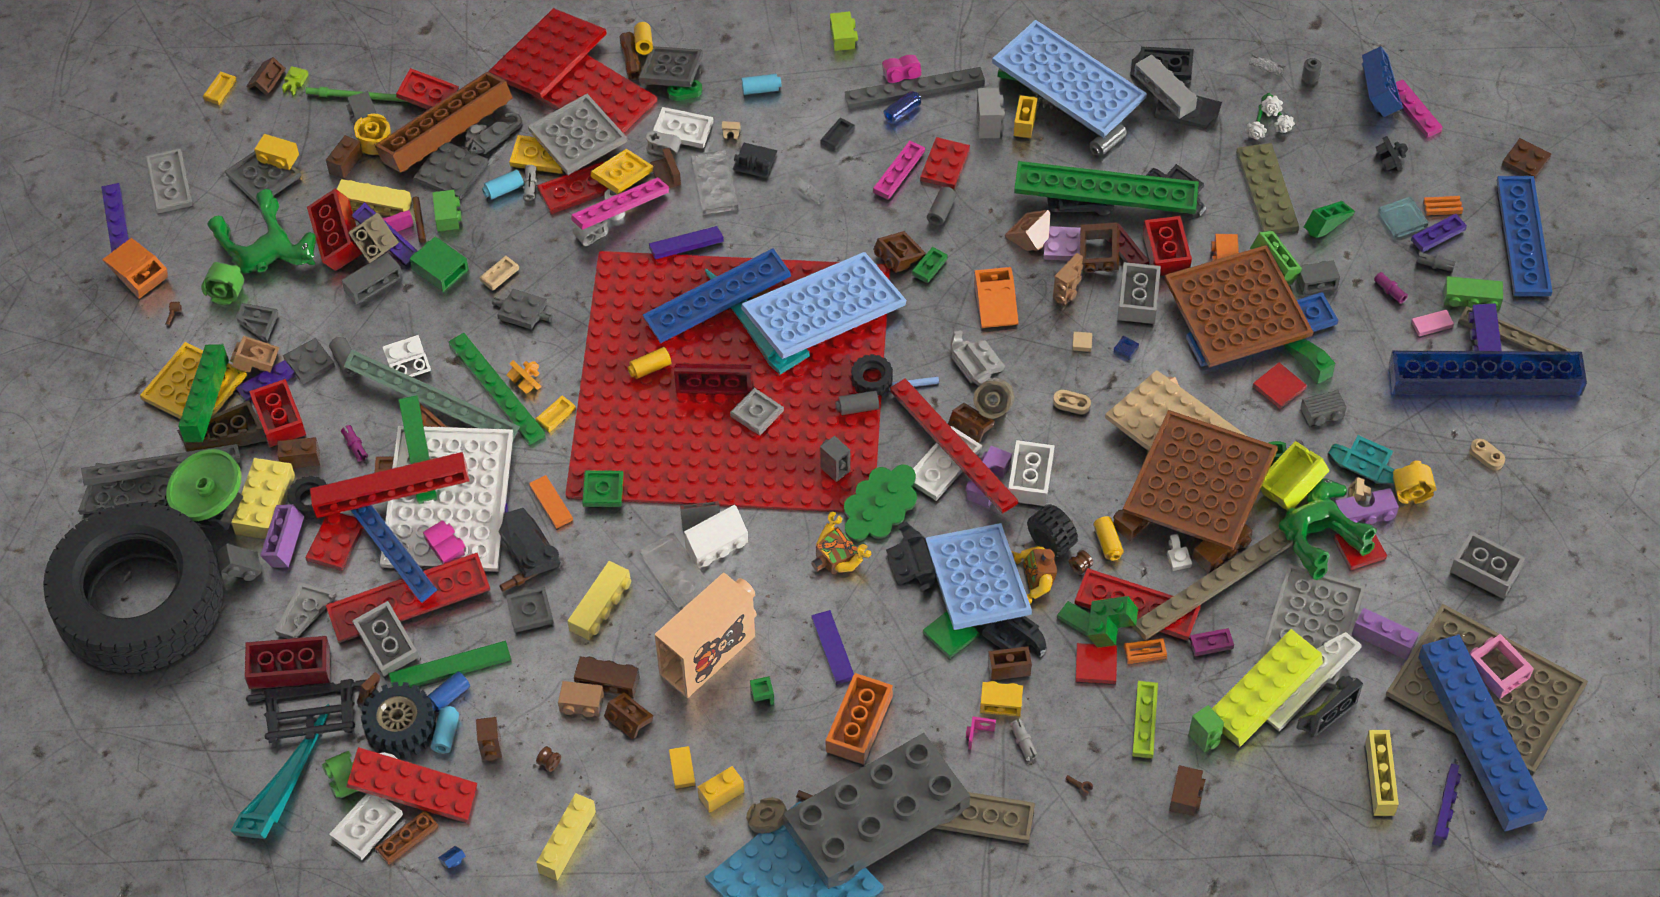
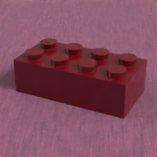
M327 636L246 642L245 680L248 688L259 689L330 683V645Z

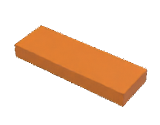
M546 475L529 483V487L556 529L573 521L572 515Z

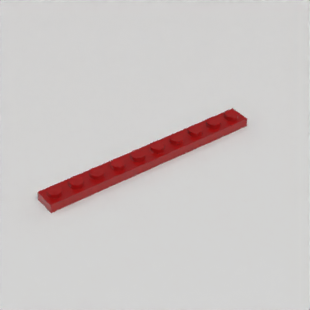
M906 378L890 387V392L1002 514L1018 505V499Z

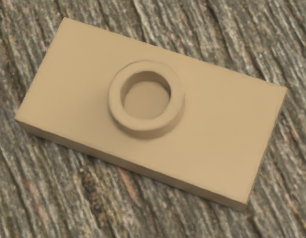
M505 256L480 276V281L493 291L518 271L519 265Z

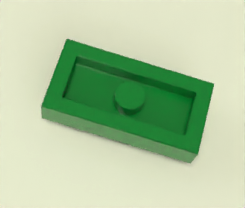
M932 247L913 269L912 275L928 283L946 262L948 254Z

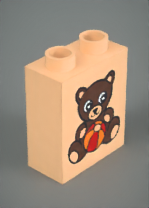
M723 572L655 633L659 674L687 698L755 637L754 618L757 616L753 607L755 591L747 581L742 578L734 581Z

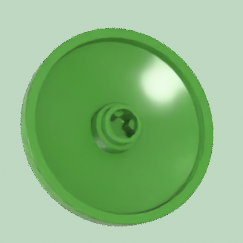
M208 449L191 455L175 469L169 479L166 490L169 506L185 514L193 521L209 519L219 514L229 506L239 491L241 485L240 467L231 455L222 450Z

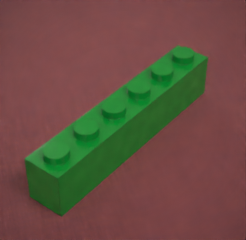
M209 344L204 347L178 425L184 442H203L229 363L224 344Z

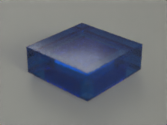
M1122 336L1114 347L1113 352L1130 360L1139 348V343Z

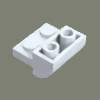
M419 335L382 347L388 366L411 377L431 371Z

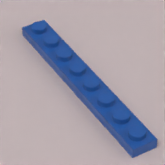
M373 505L351 510L422 603L437 591L436 587Z

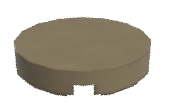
M764 798L760 800V803L757 805L754 803L749 808L746 819L754 832L770 833L784 825L783 813L787 811V808L783 801L778 798Z

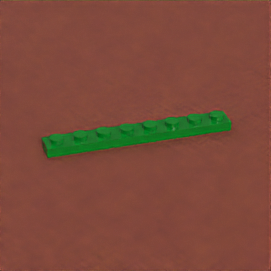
M462 333L448 341L451 349L508 420L520 426L518 432L529 446L544 438V430L467 335Z

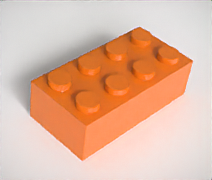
M854 673L825 740L827 753L863 765L865 764L893 697V685Z

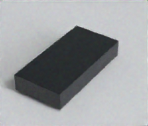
M840 117L822 137L820 144L836 151L853 132L855 125Z

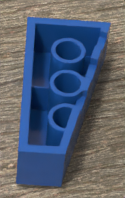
M1381 46L1363 54L1362 67L1365 71L1369 99L1373 103L1376 112H1380L1385 117L1403 109L1388 54Z

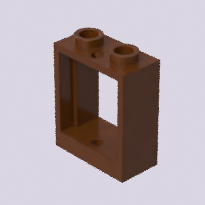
M1117 222L1081 225L1080 255L1083 256L1082 272L1094 273L1095 271L1112 272L1113 270H1119L1120 231ZM1112 238V257L1086 259L1087 240Z

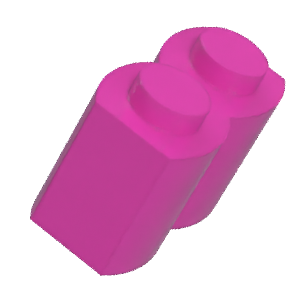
M905 55L899 59L889 58L882 62L883 74L889 83L900 82L903 79H915L922 75L921 65L916 55Z
M443 520L425 530L423 535L440 562L445 564L464 556V548L466 547L461 538L457 539L453 535L455 531L451 524H446Z

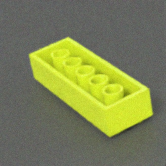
M1290 629L1212 708L1224 722L1223 734L1240 748L1323 663L1322 653L1294 630Z

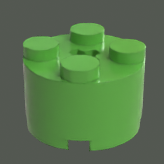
M214 262L201 285L203 294L210 296L212 302L220 305H229L231 302H235L244 284V277L240 273L241 269L236 265L230 266Z
M349 751L331 757L321 764L325 775L332 780L329 786L336 798H343L357 792V790L346 787L353 764L350 759L352 755Z

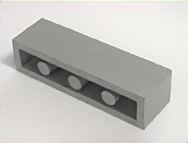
M1152 54L1135 64L1134 76L1179 119L1196 109L1197 97L1195 93L1190 91L1182 81H1179L1173 75L1172 71L1162 65L1161 61Z

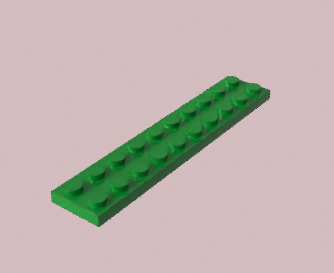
M1018 161L1014 193L1195 214L1199 182Z

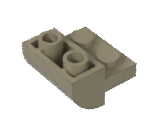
M378 212L348 232L369 263L399 243Z

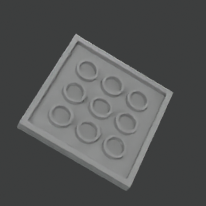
M588 94L528 126L529 132L567 175L627 142V137Z

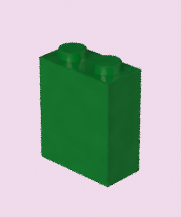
M436 236L427 241L418 252H415L409 258L412 270L442 292L469 270L467 258Z

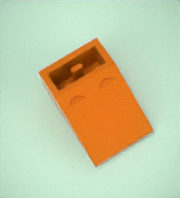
M133 238L127 240L102 259L138 299L168 278L167 268L155 255Z
M1012 268L975 270L974 287L981 328L1018 325Z

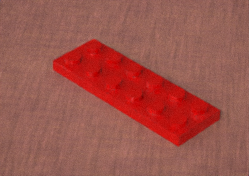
M1087 568L1074 604L1091 609L1092 601L1129 596L1138 607V620L1172 598L1173 595ZM1201 605L1159 632L1188 641Z
M358 747L346 787L466 823L477 783Z

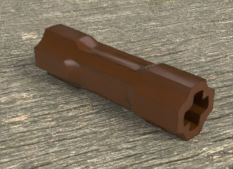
M632 32L622 33L619 38L628 79L631 81L639 80L642 69L635 47L634 34Z

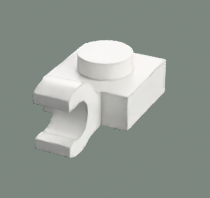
M1178 534L1171 535V540H1169L1171 550H1168L1167 556L1172 571L1191 568L1192 561L1187 547L1181 548Z

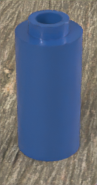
M457 671L427 696L431 700L433 711L439 712L441 708L449 705L470 688V684L465 676Z

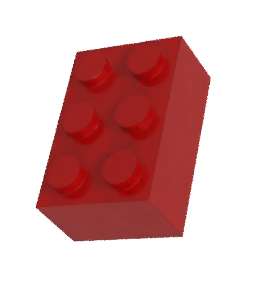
M1181 216L1144 220L1143 237L1151 265L1161 266L1160 276L1191 268L1192 257Z
M286 379L249 391L269 447L278 445V441L293 440L306 435L302 419Z

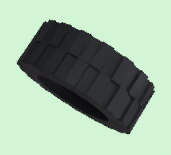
M874 354L858 358L851 369L852 385L860 393L876 391L877 395H883L892 386L893 368L891 363L886 358ZM868 369H876L880 371L881 379L876 382H868L864 380L863 373Z
M304 476L301 479H297L288 489L287 498L289 505L293 504L304 516L305 520H312L317 517L312 504L305 505L300 501L301 495L310 491V488L327 485L324 479H320L317 476Z

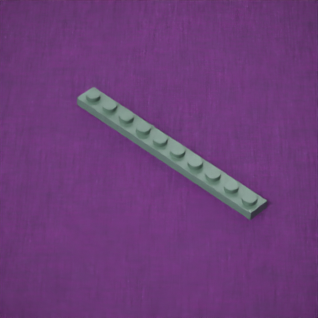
M352 349L345 362L344 367L406 396L418 395L420 402L476 428L513 430V441L520 426Z

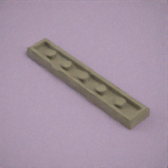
M1466 306L1458 323L1473 329L1472 323H1469L1468 313L1471 312L1472 308ZM1498 319L1501 341L1564 366L1571 349Z

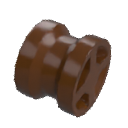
M1084 550L1077 552V556L1071 557L1068 561L1073 571L1079 575L1083 574L1085 569L1090 568L1094 563L1091 556Z
M545 746L539 752L536 763L540 766H545L547 771L552 772L560 763L561 755L557 752H552L550 747Z

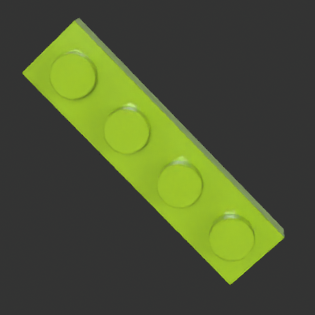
M1138 681L1132 752L1134 757L1153 758L1158 693V683Z

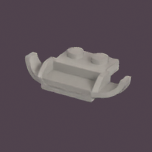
M961 330L954 331L950 344L951 358L970 383H976L980 386L986 380L991 379L990 376L1004 370L1005 365L985 340L974 343L969 341L963 342V332Z

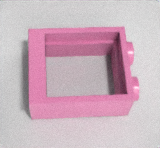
M1501 634L1495 638L1490 637L1482 647H1476L1469 653L1483 682L1499 699L1530 679L1534 670ZM1495 648L1518 669L1502 681L1480 659Z

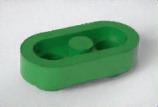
M693 80L691 87L669 86L667 89L668 97L673 101L699 97L702 94V84L698 80Z

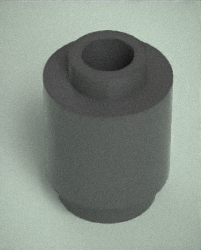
M1309 58L1304 62L1302 78L1308 84L1315 83L1320 77L1322 64L1318 59Z

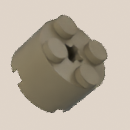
M999 378L988 379L976 389L973 397L974 405L979 413L986 418L995 419L1001 417L1013 406V388L1005 380ZM993 394H995L996 398H998V400L995 402H993V399L990 398V396H992Z

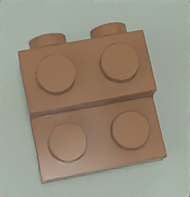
M1078 253L1055 275L1053 299L1063 305H1066L1069 300L1072 301L1077 294L1076 286L1082 279L1083 256Z
M243 336L241 342L237 341L230 362H233L232 367L240 371L251 372L252 367H255L261 371L271 372L279 347Z

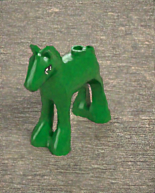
M263 189L256 195L260 212L267 224L268 233L260 236L253 244L241 246L230 240L231 229L222 216H214L207 223L214 237L220 242V245L228 252L230 257L233 258L231 262L237 265L243 274L256 271L264 272L268 268L267 265L280 258L293 265H304L305 263L316 265L313 260L316 235L308 232L297 244H292L288 235L276 220V214L280 206L277 198H273L274 196L270 189Z
M1327 478L1321 479L1307 494L1308 504L1297 509L1294 507L1290 508L1286 513V517L1278 525L1279 529L1285 534L1288 541L1293 540L1294 552L1298 555L1303 566L1309 571V575L1314 580L1321 579L1327 573V563L1330 554L1320 548L1311 546L1306 539L1308 534L1330 528L1364 556L1373 550L1375 543L1372 542V539L1377 533V529L1370 524L1356 523L1348 519L1335 502L1330 500L1332 498L1344 497L1347 494V488L1345 485Z

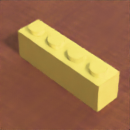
M341 179L337 188L338 191L349 198L352 210H357L365 202L376 213L378 212L380 215L390 217L399 212L410 210L412 205L410 192L343 179Z
M608 561L568 619L569 631L589 641L593 635L599 632L601 623L609 617L611 608L614 604H618L624 589L627 590L631 584L628 569Z
M1369 730L1365 744L1374 816H1395L1399 803L1390 730Z
M575 793L536 862L540 874L558 881L596 813L593 800Z

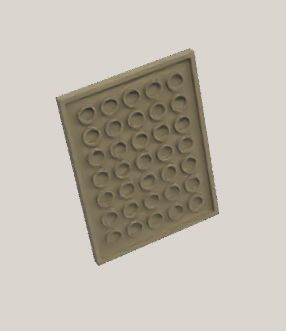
M1442 604L1388 688L1386 696L1455 733L1418 658L1421 647L1424 644L1460 634L1470 653L1474 648L1482 647L1490 637L1495 638L1498 636L1499 633ZM1504 637L1534 670L1530 679L1501 699L1486 684L1485 686L1530 775L1533 776L1588 681ZM1497 648L1480 658L1501 681L1518 670Z

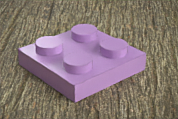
M1049 226V238L1044 242V259L1069 261L1076 253L1080 254L1081 228Z

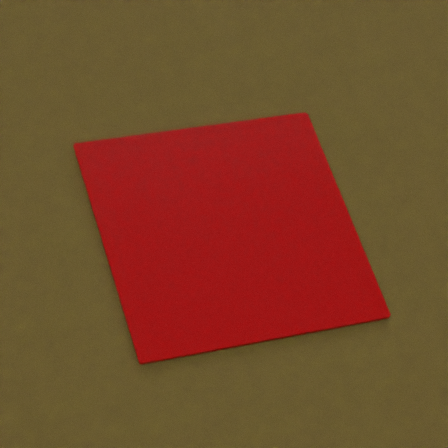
M600 251L598 253L566 485V498L583 499L585 470L623 471L622 501L686 505L719 501V506L723 507L735 505L736 507L845 513L844 502L851 495H855L857 485L861 481L869 480L871 471L877 468L882 395H878L879 409L841 415L840 412L836 411L835 401H838L839 396L860 393L855 390L851 381V369L858 358L870 354L880 355L884 358L887 314L807 348L810 354L808 358L779 375L768 364L731 307L662 343H659L643 317V314L708 282L710 279L705 274V269L719 276L753 258L674 254L654 259L652 253ZM781 259L789 269L791 277L768 289L770 291L776 290L839 262ZM876 264L889 279L890 269L885 264ZM662 347L666 348L671 358V365L639 379L631 377L628 371L630 361ZM682 363L752 365V390L756 388L783 406L784 411L759 436L730 416V412L748 394L676 393L674 367L676 364ZM868 369L864 371L863 378L868 382H876L881 379V373L876 369ZM833 436H836L850 449V472L837 482L821 469L820 446L825 440L831 439Z

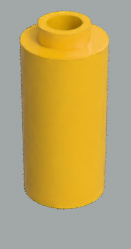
M639 22L634 26L635 47L639 54L646 55L653 49L651 27L646 22Z
M662 347L630 361L628 371L631 377L639 379L671 365V358L666 348Z
M1109 516L1098 518L1094 521L1093 526L1104 556L1111 561L1118 560L1124 553L1112 518Z

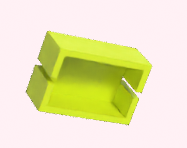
M1295 441L1269 468L1260 490L1263 495L1277 502L1278 505L1288 511L1292 507L1295 508L1329 472V469L1322 457Z

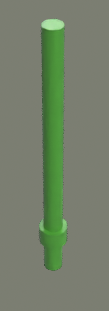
M306 87L305 90L306 94L319 95V97L326 98L328 96L350 97L363 93L361 91L328 89V87ZM368 92L373 100L407 102L396 98V94Z

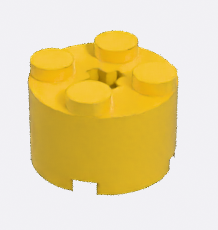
M368 114L366 118L362 119L361 117L354 125L356 140L360 141L362 152L370 155H379L375 144L392 134L390 124L386 118L380 114Z
M1413 461L1410 465L1393 471V481L1398 500L1401 503L1408 504V501H1414L1415 504H1418L1434 496V491L1437 489L1432 470L1428 465L1422 464L1421 461Z

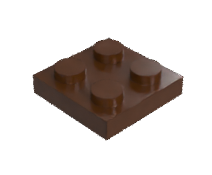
M1519 138L1504 158L1502 165L1523 176H1534L1535 180L1551 158V153Z

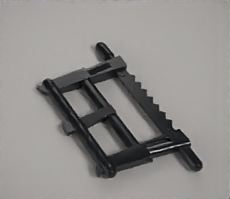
M353 679L341 680L338 684L332 682L327 685L324 683L321 686L318 684L313 687L309 685L306 688L301 686L298 689L296 687L291 690L286 688L283 691L269 689L265 690L264 694L247 695L246 701L252 703L265 700L266 713L264 716L266 717L268 732L264 735V738L269 740V744L277 739L298 736L314 739V734L343 730L346 733H352L351 729L355 728V723L352 721L353 706L355 704L352 701L353 688H360L367 679L355 682ZM341 691V704L278 712V699ZM342 713V723L314 726L315 715ZM306 717V727L278 731V720Z

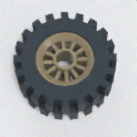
M392 682L393 687L388 688L387 684L381 686L383 691L379 692L376 689L372 692L373 699L367 697L365 700L367 706H363L361 710L363 714L361 715V722L368 744L371 748L374 747L376 753L385 752L393 754L397 759H400V755H405L407 759L411 758L410 753L413 751L416 755L421 753V746L425 749L429 746L428 739L432 740L436 718L429 697L427 698L424 690L420 692L419 687L416 685L410 688L407 682H403L402 686H399L398 682Z

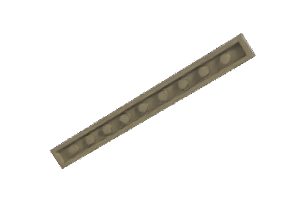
M1280 529L1276 530L1139 618L1136 626H1132V628L1144 640H1147L1291 547L1293 540L1288 541Z

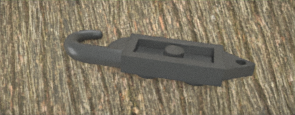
M508 112L504 114V117H514L516 119L514 124L510 126L507 123L497 121L473 138L470 154H486L507 139L510 134L521 127L522 118L520 115Z

